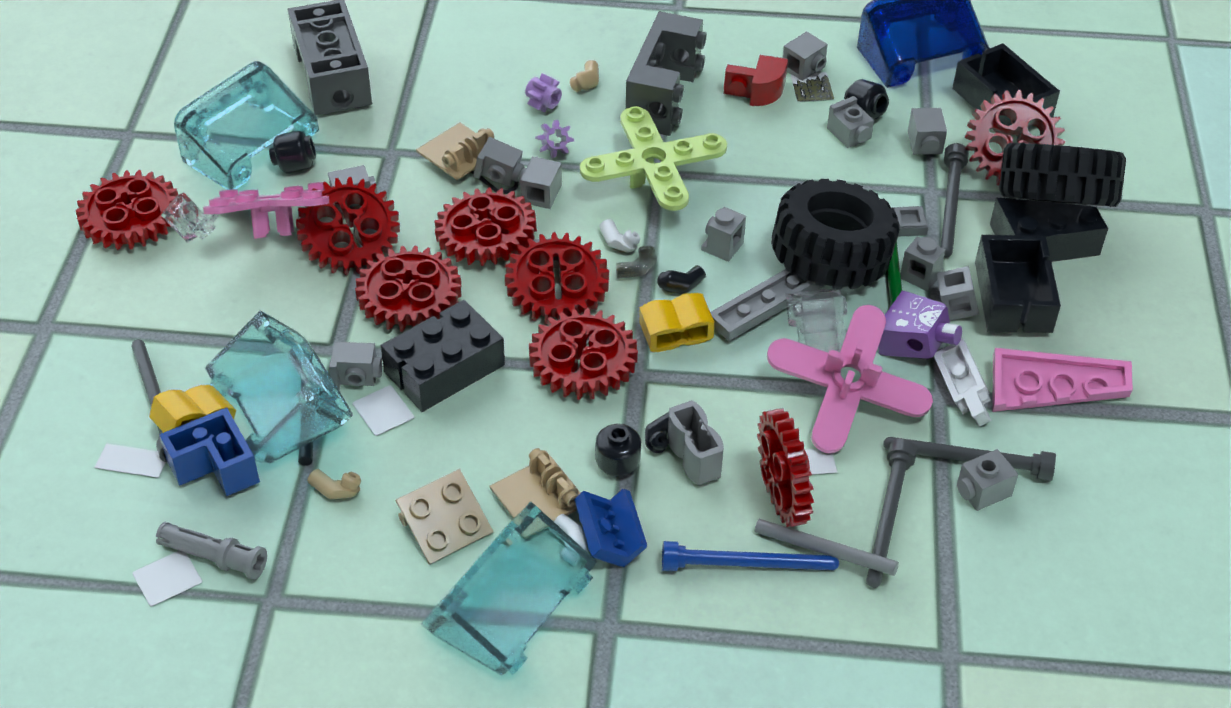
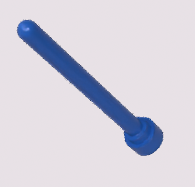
M663 541L662 571H677L678 568H685V564L835 570L839 567V559L829 555L686 549V546L679 545L676 541Z

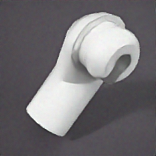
M611 219L604 220L600 224V230L609 247L628 253L637 249V244L640 242V236L637 232L634 231L632 233L631 230H628L624 235L620 234L614 221Z
M560 514L553 523V529L567 538L568 544L563 548V554L570 560L578 562L581 560L583 553L587 554L588 543L583 527L565 514Z

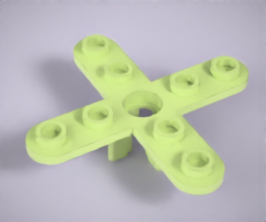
M633 106L625 109L620 116V123L633 149L586 158L580 164V174L584 179L591 182L630 175V188L632 189L642 187L647 178L662 208L671 211L681 210L689 203V193L680 177L677 166L719 158L727 151V141L718 134L708 133L663 142L649 112L641 107ZM654 158L661 160V162L654 163Z

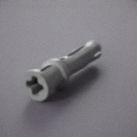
M163 522L156 533L158 538L156 543L158 545L171 547L215 562L219 569L224 571L234 569L243 572L249 579L256 580L259 578L266 566L268 556L266 548L260 546L251 548L240 544L238 539L235 538L216 539L196 531L178 527L169 522Z

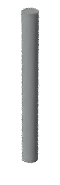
M759 519L755 526V533L895 576L898 569V561L766 520Z

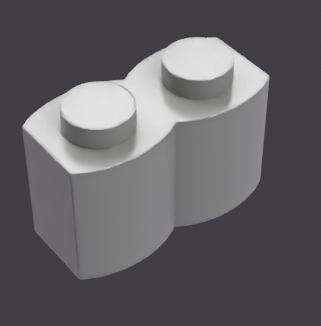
M692 400L669 408V446L679 458L683 459V468L687 476L697 485L721 478L723 441L719 434L708 426L704 410Z

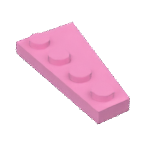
M995 348L993 353L992 412L1130 397L1133 390L1132 361Z

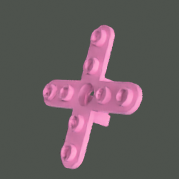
M323 182L309 183L308 189L303 190V186L285 187L281 194L259 195L258 190L239 191V194L238 189L219 191L220 197L209 200V206H204L203 211L204 214H223L250 209L254 239L266 237L268 231H270L268 212L275 211L277 231L280 233V236H291L292 232H294L291 206L328 204L329 196H322L324 191Z
M863 305L855 310L840 352L830 350L828 353L785 338L775 340L768 348L767 360L774 369L827 388L811 434L814 446L824 453H835L844 447L860 399L910 417L924 416L932 406L933 398L926 387L883 372L881 366L873 364L886 325L884 313L875 306ZM852 367L859 371L861 377L858 381L852 382L855 372L848 370L844 380L841 376V369Z

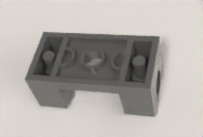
M333 0L288 8L293 46L298 62H303L309 98L314 114H328L335 111L372 105L368 66L345 0Z
M659 11L626 80L625 109L638 106L647 110L659 134L670 136L674 126L680 125L683 109L679 108L678 103L681 102L684 92V85L680 84V80L694 82L697 72L703 71L705 55H701V49H704L707 33L702 32L703 19Z

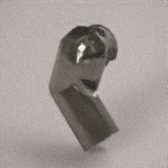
M641 246L638 249L639 257L635 261L616 263L617 279L646 275L657 262L655 248L653 246Z

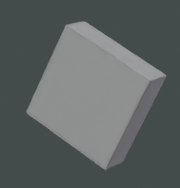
M923 206L892 207L900 224L898 237L927 235L929 227Z

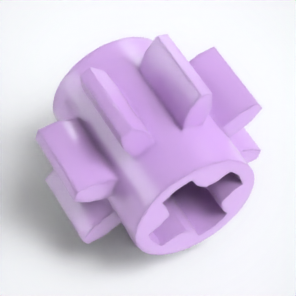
M543 73L540 78H532L525 90L526 96L530 98L527 104L543 112H546L547 107L550 109L555 108L562 96L561 89L557 88L560 82Z
M559 120L553 121L552 128L545 123L542 124L541 128L544 133L535 137V139L541 140L543 145L539 151H551V158L557 156V150L559 149L562 153L567 154L569 152L566 147L567 143L574 141V138L569 137L567 133L570 126L559 127ZM556 132V136L561 137V142L556 143L554 146V141L549 140V135Z

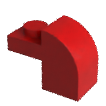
M760 55L756 69L727 64L723 94L750 98V106H764L777 101L784 90L788 59Z

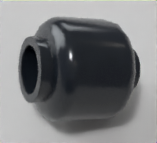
M859 79L850 85L844 96V99L855 96L857 98V105L873 120L883 115L889 105V98L883 85L864 79Z
M300 130L277 135L274 138L273 147L269 148V155L274 166L279 165L283 172L292 173L310 168L312 160L316 159V150L312 137L310 135L306 136Z
M612 424L600 430L595 443V460L598 467L604 473L612 476H624L636 470L641 458V438L638 432L625 424Z

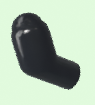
M698 265L694 266L687 273L668 270L659 274L657 283L660 288L667 291L685 294L706 277V273Z
M669 412L657 418L645 428V445L653 453H662L669 444V439H667Z

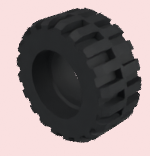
M1008 143L1003 150L999 191L1002 197L1117 207L1122 199L1126 158L1122 152L1048 144Z
M812 179L805 181L802 185L798 183L782 196L774 224L771 244L779 262L784 263L785 268L789 272L797 273L800 279L806 282L807 280L813 281L815 285L821 287L828 285L832 286L833 289H842L843 287L857 289L862 284L868 286L874 283L886 273L894 252L900 224L894 209L890 207L884 198L880 199L874 191H867L861 185L855 183L851 185L844 180L830 181L829 179H820L819 181H814Z

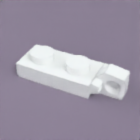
M961 339L958 345L951 344L937 351L934 358L958 409L963 414L970 411L979 427L990 422V416L984 406L985 403L991 401L990 393L964 339Z

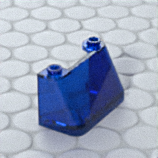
M873 0L862 11L857 48L887 88L909 81L913 75L916 63L962 52V59L977 53L982 56L983 51L990 49L971 0Z

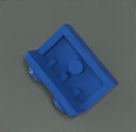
M620 490L610 500L586 491L581 492L574 499L592 558L625 567L647 548V542L629 490Z

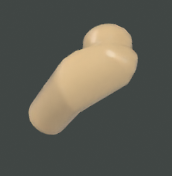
M587 61L584 65L585 71L576 73V76L570 79V86L574 91L589 90L598 85L599 67L596 61Z
M315 469L310 473L307 481L328 499L352 498L358 494L361 478L358 474L349 472L343 474L342 480H333L320 469Z

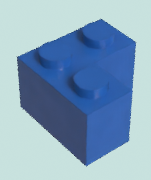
M227 407L159 434L167 463L179 486L211 472H214L226 496L260 483L254 455Z

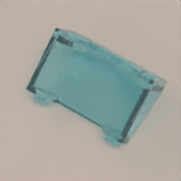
M260 61L248 64L184 106L177 113L174 120V128L182 161L227 190L237 189L250 179L252 174L250 158L271 145L277 135L288 133L291 130H300L306 136L310 135L312 137L319 131L316 115L270 67Z
M261 310L205 367L212 380L210 385L215 387L222 396L229 395L235 398L252 427L254 433H251L246 438V442L254 455L255 461L258 463H273L342 427L353 416L350 407L310 343L300 333Z
M530 501L497 535L427 615L421 625L432 635L502 676L507 671L513 675L528 658L523 653L527 648L526 644L570 592L575 590L579 594L593 579L589 572L598 561Z

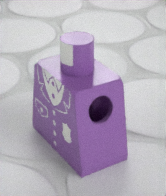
M901 291L885 314L886 325L878 349L879 354L884 356L929 359L935 355L942 343L958 345L962 337V327L950 324L948 308L944 303L907 291Z

